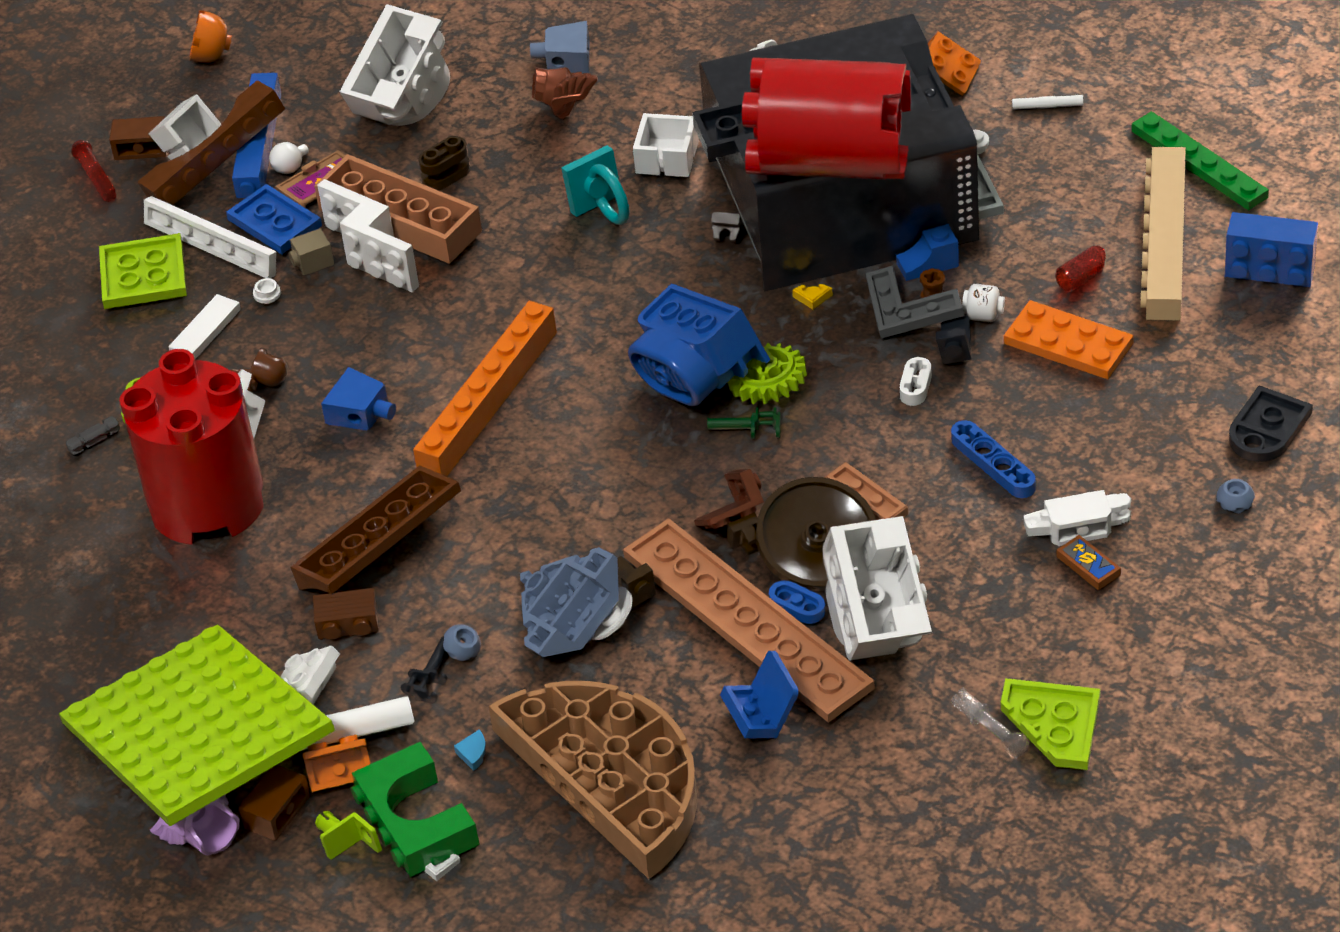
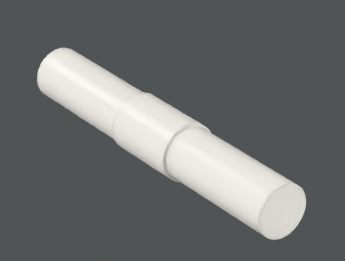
M1083 95L1012 99L1013 110L1083 106Z

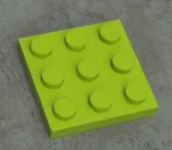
M181 233L99 246L104 309L187 296Z

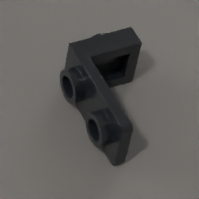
M968 316L941 322V331L936 332V342L943 364L972 360L971 330Z

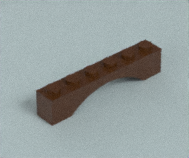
M258 80L255 81L237 97L228 117L214 133L185 154L156 165L138 181V184L147 198L152 196L174 205L285 110L284 105L274 89Z

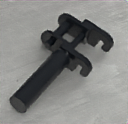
M444 636L441 637L423 671L410 669L408 672L410 677L408 683L401 685L402 692L414 696L415 700L435 703L438 698L437 694L432 692L429 696L427 689H424L425 685L431 683L443 685L447 681L446 674L442 673L439 677L437 672L447 654L443 647ZM417 681L422 683L421 685H415V682Z

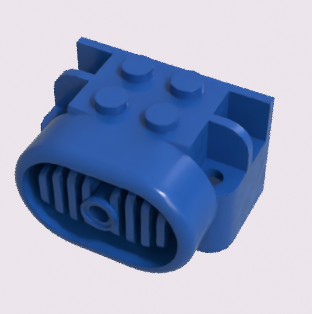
M672 283L639 314L638 323L644 333L628 349V356L632 366L651 388L665 397L688 406L699 405L715 389H721L734 375L741 378L745 377L748 374L746 364L752 358L764 363L770 361L768 354L741 308Z

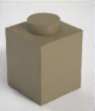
M321 228L290 239L292 251L288 252L293 267L298 266L303 276L334 265L331 245Z

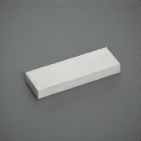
M216 294L168 346L169 351L173 349H186L196 359L241 310L240 302Z

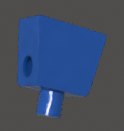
M349 367L321 403L325 424L360 430L371 429L379 417L391 420L396 412V405L388 402L386 388L382 382Z

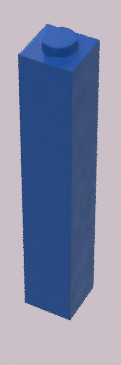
M278 73L251 74L249 87L258 80L274 89L279 99L281 98ZM277 117L237 150L232 175L236 198H246L265 185Z

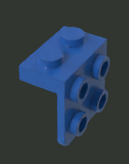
M768 651L752 685L724 686L720 696L745 739L777 738L798 697V687L776 651Z

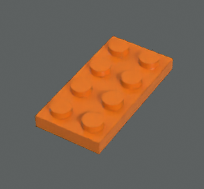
M1029 300L1003 335L1004 344L1107 380L1134 343V335L1032 300Z

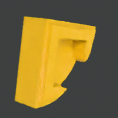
M819 284V287L801 285L792 290L793 298L812 310L833 296L832 288L824 284Z

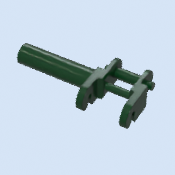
M756 407V413H752L751 417L707 418L708 430L751 429V439H755L759 425H773L774 430H776V438H780L781 421L780 412H777V407H774L773 411L759 412V408ZM773 417L771 421H759V418Z

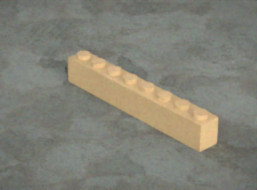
M1152 147V158H1146V175H1151V177L1145 176V193H1150V195H1145L1144 212H1150V214H1144V231H1149V233H1143V250H1148V252H1142V269H1148V271H1142L1141 288H1147V291H1141V308H1146V320L1181 321L1186 147Z

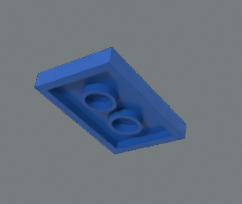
M265 184L226 211L228 221L280 254L285 253L291 248L290 239L317 230L322 226L319 216L268 184Z

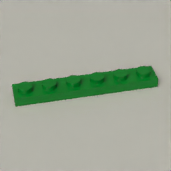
M1151 111L1132 123V132L1154 147H1186L1185 168L1248 211L1268 198L1269 189Z

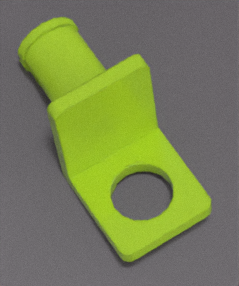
M330 811L323 812L329 820L321 814L316 818V827L324 832L320 835V839L326 856L329 859L335 858L360 840L364 841L377 853L382 851L375 828L357 813L353 812L341 821Z

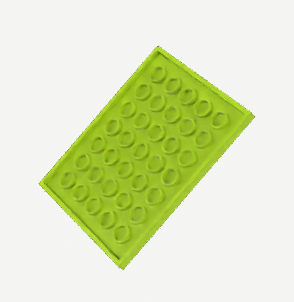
M218 624L203 630L201 634L191 640L178 644L166 654L151 659L148 664L126 673L116 682L99 688L94 694L82 701L72 703L66 710L59 713L62 723L169 826L174 825L335 731L331 719Z

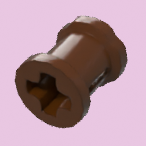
M931 268L920 274V282L923 286L920 299L945 292L943 290L945 275L941 270Z

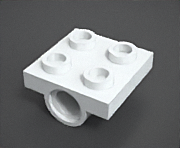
M333 646L322 649L316 648L301 655L295 654L286 661L285 670L280 677L314 705L321 691L336 670L335 661L340 653Z

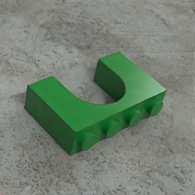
M421 741L352 772L355 786L351 787V792L358 805L363 803L367 820L371 825H377V832L381 842L385 847L390 845L392 848L391 855L398 868L403 866L409 877L425 871V867L430 863L434 866L449 859L452 854L459 855L480 845L476 824L462 803L422 820H407L393 813L395 807L403 799L438 783L434 761Z

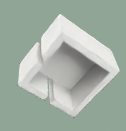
M196 94L180 103L149 135L163 152L167 150L170 152L167 157L172 160L206 140L220 127L221 123Z
M643 113L633 146L635 173L660 175V172H665L666 176L689 177L693 157H695L699 142L693 125V116Z

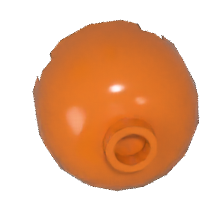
M199 10L189 61L199 63L215 62L221 57L224 50H229L232 35L227 34V25L221 17L208 11Z

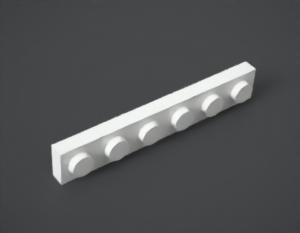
M150 196L144 199V224L168 235L181 233L182 241L264 278L276 276V251L155 197Z

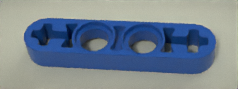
M963 420L956 422L952 426V444L1011 495L1017 498H1027L1035 493V474L975 423ZM980 448H988L991 450L987 454H979L978 452H976V450ZM999 464L1010 466L1007 470H998L995 467Z

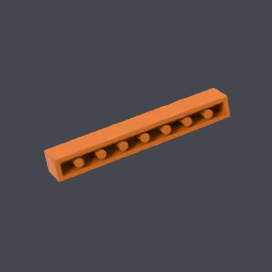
M530 300L526 303L414 447L416 468L423 466L446 477L450 474L556 335L554 308Z

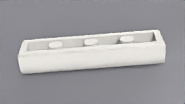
M405 696L326 715L332 720L335 731L313 744L322 742L331 744L339 742L340 738L351 735H358L360 737L413 724L414 717L409 697Z

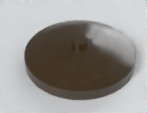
M825 477L800 478L782 485L764 502L756 526V543L764 563L779 579L794 582L810 591H826L828 578L823 560V544L830 527L874 521L876 518L867 501L848 485Z

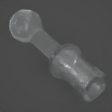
M961 688L958 691L961 694L960 697L957 694L953 696L950 703L963 712L970 719L972 725H977L980 722L1004 742V749L1007 754L1019 757L1027 753L1029 749L1028 738L1020 732H1010L988 713L990 706L987 703H980L965 688Z

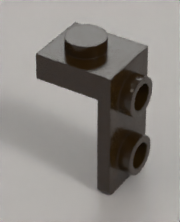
M622 556L617 558L618 587H624L631 593V608L656 595L653 569L647 563L634 569Z

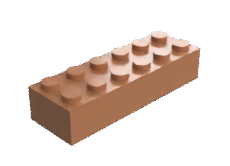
M349 154L314 185L320 211H322L317 185L324 179L389 206L395 238L411 244L412 248L449 264L482 232L478 206Z

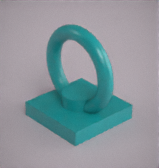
M606 145L561 167L570 212L577 217L599 207L604 216L613 224L623 225L628 221L630 215L629 203L619 181L614 151L611 147ZM616 199L619 214L610 206L608 201Z

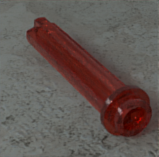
M84 140L74 142L71 154L80 161L103 200L109 202L111 199H115L117 196L115 193L116 189L92 153L91 144Z

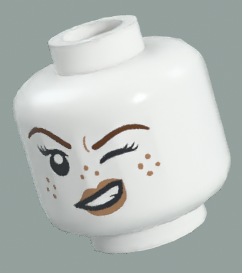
M973 284L969 290L964 291L962 308L970 320L994 322L997 314H1003L1005 297L1000 296L998 287Z

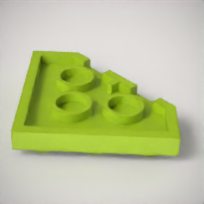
M1005 678L1001 698V711L1055 767L1088 770L1100 701V689Z

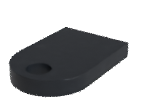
M1259 385L1230 426V447L1237 455L1250 461L1264 462L1280 457L1285 453L1311 416L1313 404ZM1254 443L1259 445V447L1250 448L1246 445Z

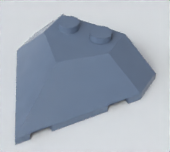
M598 547L590 550L588 556L580 558L578 555H573L543 565L540 571L533 574L529 570L520 573V581L525 586V590L521 592L523 625L527 628L528 635L524 637V645L536 654L546 657L581 650L586 643L590 642L597 628L612 613L613 607L619 600L617 557Z

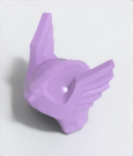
M225 794L172 826H169L160 817L150 831L160 836V840L168 841L170 845H183L188 842L202 854L209 856L224 851L231 845L239 829L240 820L227 806L229 802Z

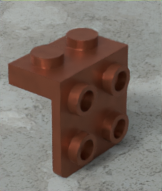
M751 468L733 470L724 474L735 502L694 519L695 525L705 526V529L711 527L715 529L730 523L729 517L731 516L736 517L740 515V517H744L756 512V505L764 502L759 491L762 486L758 475L755 472L752 473Z

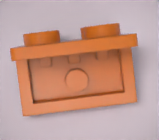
M351 735L340 738V744L327 747L326 742L308 746L309 752L302 753L312 793L354 783L352 772L371 764L365 738L358 740V735Z

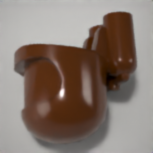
M261 347L251 368L243 369L252 374L247 390L250 392L257 391L258 384L256 383L269 387H277L282 384L288 371L286 361L281 357L268 354L267 349ZM233 368L231 371H234L238 374L241 371V368L239 370Z

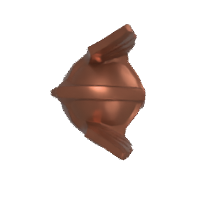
M535 67L532 98L549 105L554 115L563 120L573 110L576 100L586 98L591 88L598 81V78L590 73H571L567 67L557 69Z

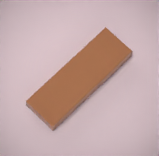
M847 462L825 476V478L840 481L857 491L871 507L876 520L900 516L904 518L908 515V506Z

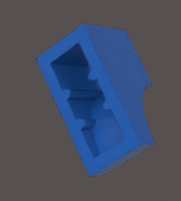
M949 224L922 231L921 238L912 248L896 255V264L906 281L919 278L923 271L931 268L945 271L959 267L958 240Z

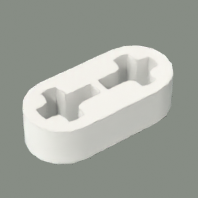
M911 358L905 364L900 382V399L906 405L916 406L923 403L926 399L932 378L931 363L926 358Z

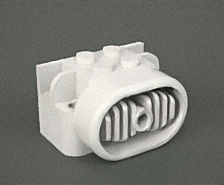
M386 4L339 91L353 114L388 125L402 126L423 119L435 108L445 95L450 83V72L440 53L445 44V37L439 31L442 24L440 19Z
M903 516L830 527L823 544V560L828 578L826 599L834 632L838 640L844 645L848 660L895 654L898 648L915 645L921 640L922 635L931 634L932 630L925 606L927 592L925 585L919 582L917 574L920 571L917 555L912 554Z

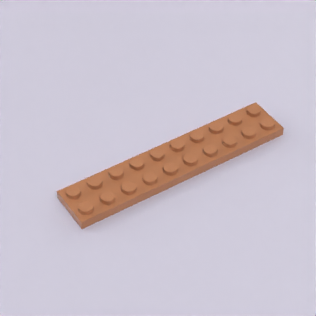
M666 519L623 549L625 559L636 568L647 563L653 569L654 582L756 665L761 666L768 651H776L798 687L797 698L828 723L875 689L874 680L671 519Z

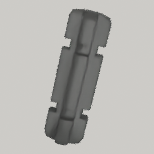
M113 416L102 420L103 424L97 423L79 433L78 438L73 436L65 442L68 451L72 455H77L84 451L83 447L88 449L106 439L107 434L110 436L120 430L118 421Z

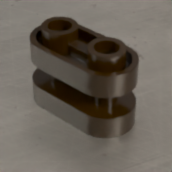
M449 136L419 155L418 161L422 172L421 179L423 185L440 191L465 177L470 172L465 139L458 136Z

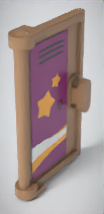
M337 150L318 162L311 161L301 168V172L276 185L275 189L306 208V205L317 199L314 185L346 155Z

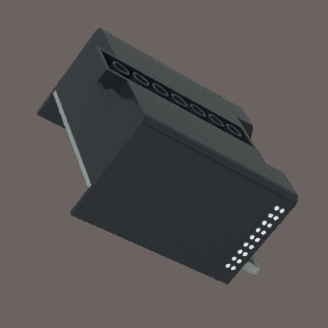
M914 14L699 63L703 110L692 112L693 125L709 163L717 161L761 262L764 292L895 261L896 255L909 250L919 241L922 231L949 224L958 240V245L978 241L979 219L1004 214V205L977 154V141L974 131L961 106L953 105L933 65L927 40ZM752 58L906 64V70H909L911 75V111L902 112L899 145L909 147L904 179L882 180L746 174V144L748 139L755 138L753 128L743 127L742 102L744 93L751 92L750 70Z

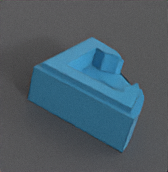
M480 730L454 745L455 753L473 771L482 764L486 751L485 738Z

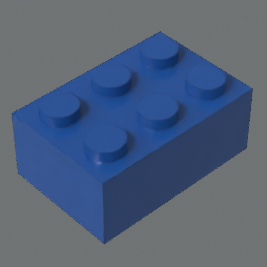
M1232 212L1226 236L1225 277L1311 287L1316 264L1318 222Z

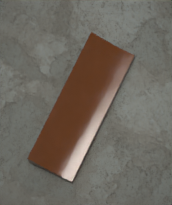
M418 466L290 567L299 590L313 588L330 594L334 593L460 493L459 482L423 466Z

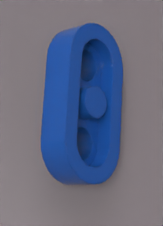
M786 580L774 583L769 589V598L798 621L813 624L824 618L826 613L825 601L819 594Z

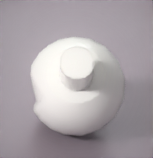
M290 142L278 143L270 152V164L276 172L282 174L294 173L301 165L302 156L308 154L309 149L305 144L297 147Z

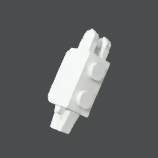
M1104 490L1045 500L1043 510L1024 515V527L1028 536L1049 535L1051 542L1058 546H1063L1078 535L1086 541L1107 538L1111 533V526L1121 523L1125 524V522L1130 521L1131 511L1128 508L1130 507L1131 498L1124 493L1105 495Z

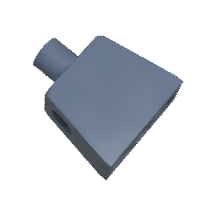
M587 21L548 27L545 29V42L530 43L531 59L546 58L547 69L567 67L571 73H589L590 41Z

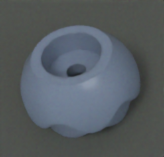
M1231 479L1224 482L1219 487L1216 499L1220 502L1222 509L1234 513H1241L1245 509H1249L1255 498L1253 488L1241 479Z
M458 624L450 627L445 632L443 647L451 658L466 661L478 655L481 640L477 631L471 626Z

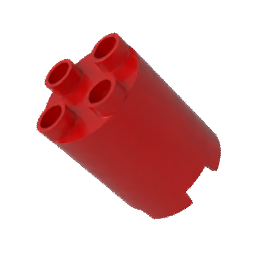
M752 58L750 70L751 92L744 93L742 102L743 127L753 128L755 138L747 140L745 152L746 174L882 180L904 179L909 147L899 145L902 112L911 111L910 71L906 70V64Z
M186 349L170 350L161 356L158 368L142 376L132 387L126 389L119 399L148 509L155 528L161 534L176 542L192 545L194 533L213 531L223 527H227L230 535L234 537L253 524L264 507L262 497L263 478L240 377L236 372L228 370L219 364L195 360L194 355Z

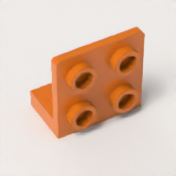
M937 31L928 42L933 65L942 83L963 96L981 60Z

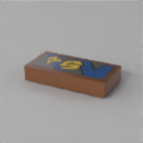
M1080 535L1056 550V557L1097 590H1100L1121 576V567Z

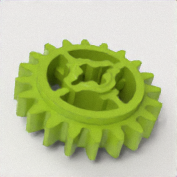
M767 343L764 349L770 361L764 363L752 358L746 364L748 374L743 378L734 375L728 381L729 390L733 391L734 397L740 396L742 402L750 398L752 404H755L757 401H763V404H767L769 400L779 402V398L782 396L790 397L789 392L791 390L798 391V384H804V377L807 376L804 356L800 355V351H793L791 345L782 348L781 343H778L776 346H771L770 343Z

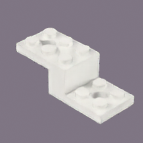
M324 179L317 186L325 226L333 231L342 233L347 264L413 293L419 287L413 248L411 244L394 237L389 206Z

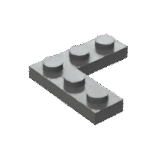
M893 266L865 273L881 339L965 316L958 289L902 304Z

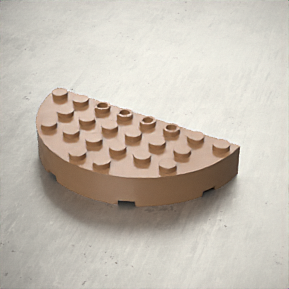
M592 681L546 683L542 689L526 692V689H523L489 705L493 731L648 879L662 870L673 859L684 844L693 825L697 809V787L693 755L687 744V739L678 724L666 711L638 693L631 695L619 691L618 686Z

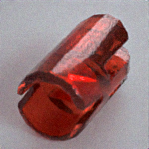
M1091 246L1058 267L1055 278L1059 286L1066 292H1073L1103 272L1106 260L1104 249L1100 246Z

